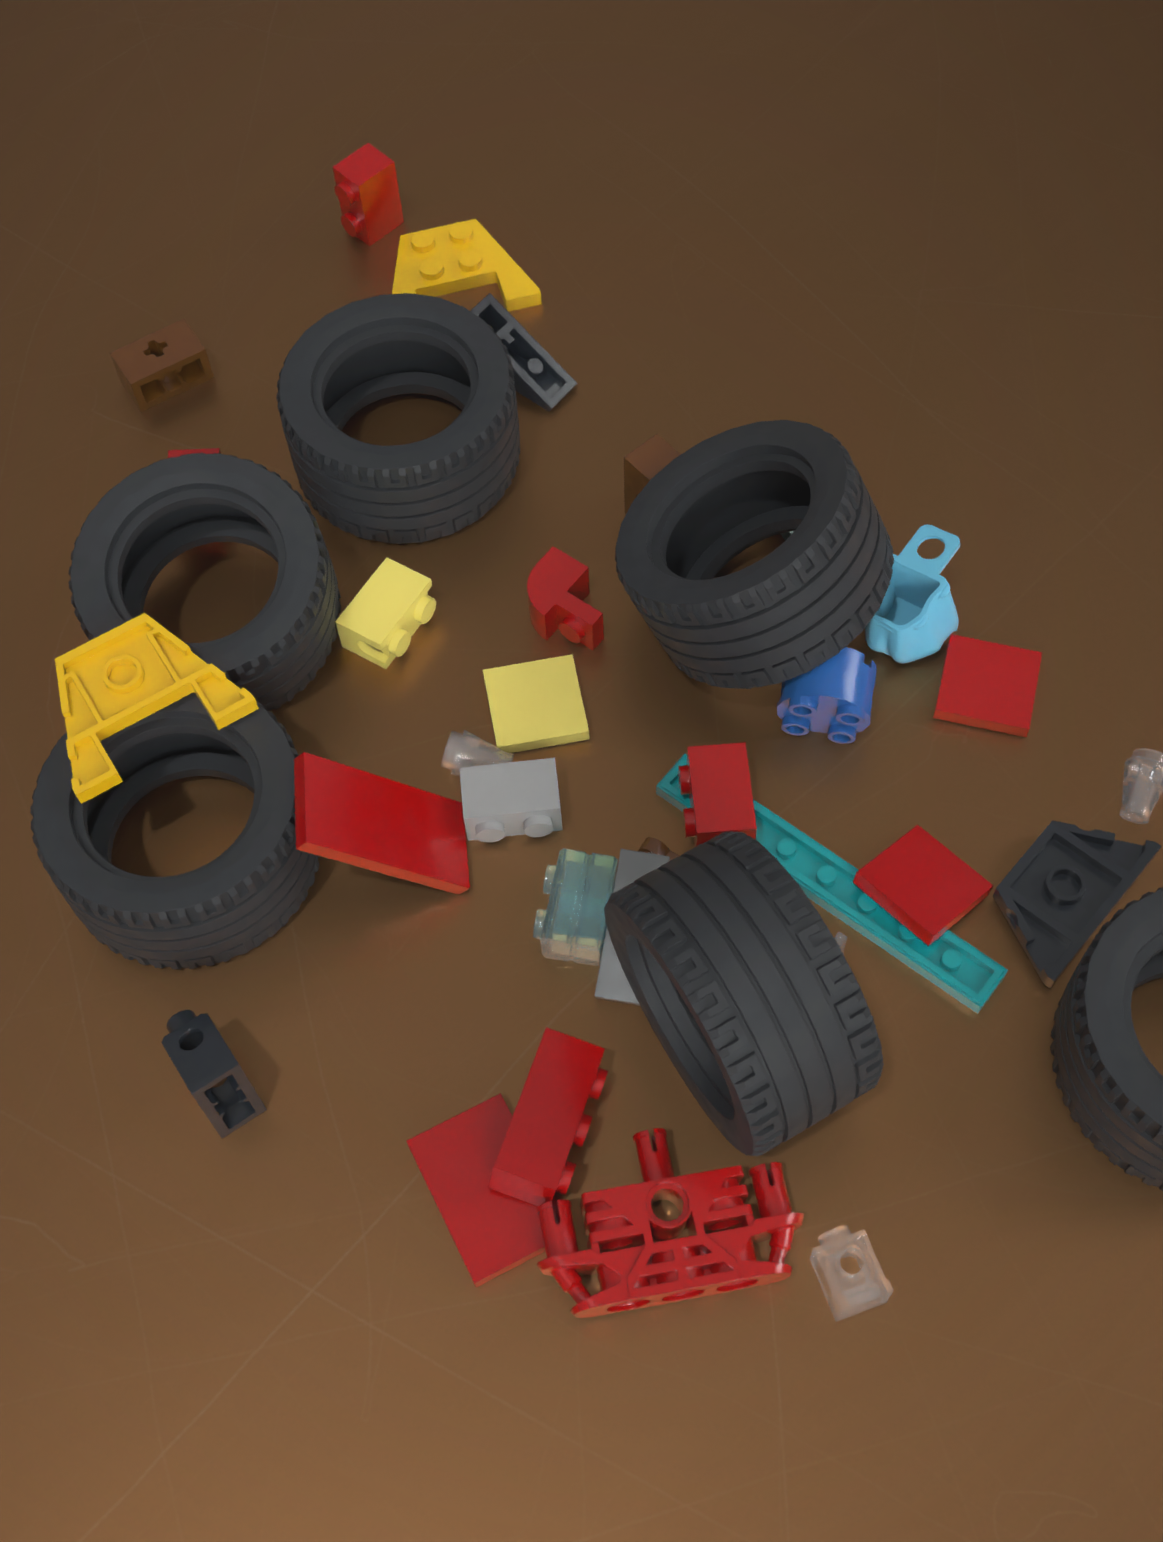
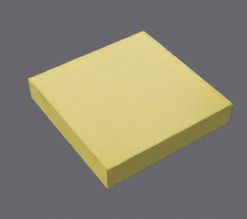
M573 654L483 670L498 755L590 739Z

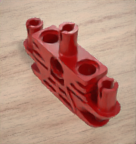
M653 1128L654 1136H651V1142L648 1129L634 1134L632 1138L636 1146L643 1182L581 1194L580 1211L581 1215L585 1216L583 1223L585 1235H589L587 1241L588 1250L579 1251L570 1200H557L558 1207H556L559 1224L555 1223L552 1201L537 1206L536 1210L540 1219L546 1259L539 1261L536 1265L543 1274L553 1276L562 1290L570 1294L576 1303L570 1311L577 1318L595 1317L652 1307L784 1280L792 1274V1267L784 1263L786 1254L791 1249L794 1231L803 1224L804 1214L792 1212L782 1171V1163L770 1162V1169L767 1170L765 1163L748 1170L749 1176L752 1178L761 1218L754 1220L751 1204L744 1205L748 1197V1190L746 1185H740L744 1177L741 1165L675 1177L666 1138V1129ZM658 1200L671 1201L677 1206L679 1217L672 1221L661 1220L653 1213L651 1205ZM687 1224L689 1236L677 1238L684 1231ZM653 1238L661 1242L653 1243ZM770 1240L769 1246L771 1250L768 1262L757 1261L754 1245ZM580 1275H597L600 1292L591 1296L582 1284Z

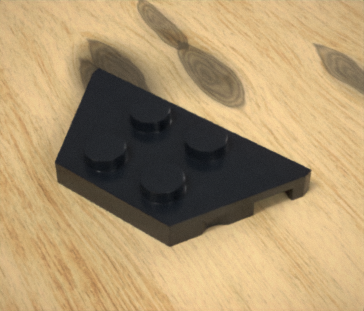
M1051 821L996 887L993 898L1044 985L1049 988L1054 985L1154 859L1161 845L1146 840L1143 845L1115 840V833L1097 829L1086 831L1073 824Z

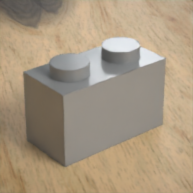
M555 758L459 768L463 819L468 841L496 842L506 836L525 834L530 837H543L552 831L563 830Z

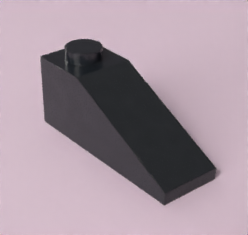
M491 293L471 310L472 313L483 319L493 328L494 333L502 339V343L506 346L507 353L512 361L515 389L518 393L545 410L550 411L576 386L577 382Z

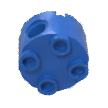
M845 647L837 655L811 671L782 682L781 697L777 703V716L782 720L781 729L788 734L796 736L806 735L809 731L828 733V739L835 743L848 744L856 740V733L864 731L871 722L872 696L876 683L877 665L873 660L869 665L865 664V654Z

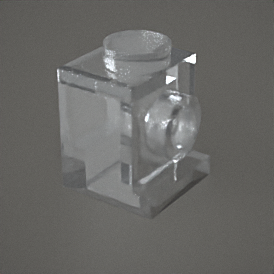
M844 1225L821 1234L818 1237L820 1246L813 1248L810 1261L835 1321H840L887 1303L894 1290L890 1281L885 1278L865 1229L851 1234L848 1225ZM848 1256L855 1258L859 1264L860 1271L855 1274L845 1272L840 1265V1260Z

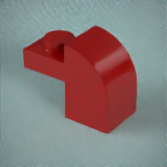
M552 546L533 567L528 577L527 593L531 623L536 632L546 641L559 629L561 634L573 643L580 642L594 651L604 639L603 613L583 601L590 594L589 567Z

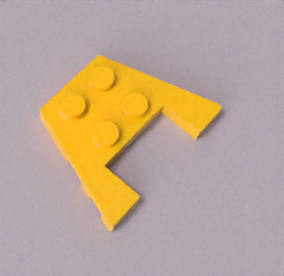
M476 219L400 235L392 294L412 293L436 297L497 283L508 312L542 304L539 287Z
M146 613L55 658L61 709L65 717L68 738L66 740L67 753L71 761L73 774L71 779L72 790L81 804L123 782L101 744L102 740L193 692L198 696L218 730L259 709L252 693L244 687L240 689L228 680L224 672L212 663L209 665L195 655L187 644Z

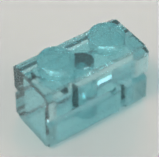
M563 848L559 851L557 865L548 864L544 878L543 893L550 894L547 910L538 909L533 937L541 941L543 956L562 961L573 960L575 963L592 966L600 965L607 929L604 908L610 895L613 894L618 868V859L614 856L596 853L589 855L584 851Z

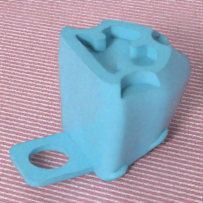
M923 525L917 530L898 556L893 554L894 563L890 585L879 610L865 627L866 642L870 649L885 653L898 663H909L938 652L947 637L952 632L957 631L959 617L950 591V584L946 578L940 575L960 548V539L956 535L933 525ZM928 539H938L944 543L945 549L937 558L925 559L917 553L919 545Z

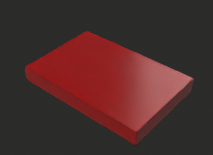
M501 1093L406 1140L476 1288L545 1252L540 1219L536 1210L537 1205L488 1188L494 1164L512 1119V1114ZM553 1197L552 1207L555 1223L559 1224L556 1207H558L557 1201Z

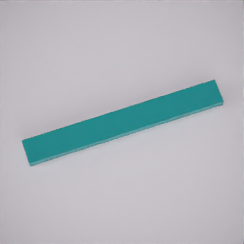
M684 754L656 785V794L682 812L684 808H691L689 794H680L678 766L687 765V754ZM753 799L757 826L756 840L777 858L810 900L978 1014L1005 978L1008 969L949 930L930 946L926 945L853 883V879L858 871L857 868Z

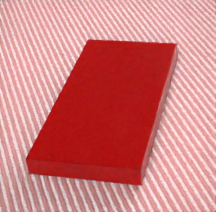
M307 752L301 753L294 759L296 850L458 895L470 889L462 802Z

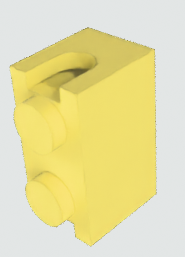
M386 557L335 621L342 647L387 669L396 656L400 657L405 653L410 644L411 637L421 624H426L434 614L436 601L435 598L427 593L432 587L431 579Z

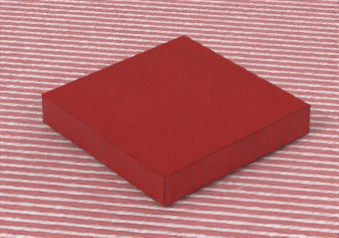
M950 634L933 718L1027 737L1030 729L1042 652Z
M918 824L858 870L853 879V883L928 946L982 902L994 886Z

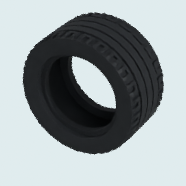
M412 293L378 295L351 302L326 314L308 328L289 351L277 381L278 392L276 399L282 427L304 496L307 500H310L311 506L319 512V515L328 519L332 525L366 540L392 544L425 542L451 535L476 522L496 505L503 497L504 491L511 485V480L516 474L520 455V430L512 361L507 353L506 346L502 343V339L494 333L493 328L465 307L439 297ZM395 395H434L448 400L462 409L460 415L441 432L427 439L404 445L380 446L368 444L349 437L342 432L345 424L360 409L377 400Z
M790 420L760 421L732 428L701 441L673 459L657 473L634 499L621 523L615 548L616 572L625 591L678 669L684 671L687 676L694 678L696 681L707 683L711 686L751 689L779 684L807 673L837 655L864 630L881 606L893 573L894 551L881 516L847 449L842 446L841 442L832 434L811 424ZM794 531L785 542L763 559L740 571L714 578L730 560L750 546L774 535Z
M192 453L163 459L131 473L110 489L100 499L82 524L81 532L74 542V550L71 552L72 565L69 567L68 573L71 579L68 583L69 589L73 593L71 604L75 608L74 613L89 641L143 614L145 599L153 581L160 571L174 558L200 545L214 542H237L255 547L267 553L278 562L277 581L268 602L253 620L238 631L213 641L185 644L207 664L210 665L212 663L224 672L227 679L240 689L244 687L252 693L256 702L264 705L267 711L276 710L287 701L292 700L296 693L306 688V685L316 677L318 669L322 668L326 663V657L332 651L331 644L337 637L335 621L341 612L339 601L341 596L333 564L317 520L312 515L307 502L303 500L302 495L298 491L292 489L291 484L287 480H282L279 474L268 471L262 464H256L252 460L240 459L237 456L221 453Z
M193 692L102 740L101 744L123 782L82 804L72 790L71 779L73 774L71 761L67 753V732L58 740L49 757L44 762L41 772L37 777V786L32 795L33 803L30 806L31 815L33 816L31 821V830L34 833L32 839L38 849V857L76 916L103 945L107 944L114 953H121L128 960L136 959L142 965H153L155 968L171 967L172 969L180 970L182 968L194 969L204 965L212 966L216 963L231 960L235 956L248 953V951L255 947L257 948L264 940L272 937L281 927L285 926L290 916L298 911L302 901L306 899L308 888L313 885L315 881L314 875L319 870L318 858L320 856L296 850L294 759L299 755L286 728L282 723H278L275 715L267 711L261 703L256 702L258 710L218 730L198 696ZM215 776L239 783L254 793L251 814L241 834L225 852L208 864L184 874L167 877L140 876L128 873L112 865L113 842L122 820L141 798L157 787L185 777Z
M724 831L610 895L604 908L605 921L612 945L633 993L654 1033L686 1086L706 1115L737 1150L746 1156L762 1155L781 1144V1142H786L806 1128L811 1127L828 1115L851 1103L854 1099L875 1088L878 1084L884 1066L882 1048L872 1014L862 990L840 947L818 911L777 858L757 840L743 832Z
M1161 887L1156 892L1145 893L1139 901L1132 900L1127 903L1125 908L1119 909L1112 919L1107 921L1101 927L1099 933L1096 934L1067 983L1058 1003L1059 1006L1054 1014L1055 1024L1051 1031L1053 1042L1050 1045L1051 1054L1055 1057L1052 1063L1053 1072L1057 1074L1055 1082L1064 1095L1062 1100L1064 1105L1069 1108L1070 1116L1074 1122H1078L1082 1128L1081 1132L1084 1136L1090 1139L1099 1152L1102 1151L1106 1154L1110 1162L1124 1169L1125 1173L1131 1176L1135 1175L1142 1179L1143 1183L1159 1187L1163 1191V1076L1156 1070L1143 1052L1134 1030L1131 1013L1133 990L1149 981L1163 978V887Z

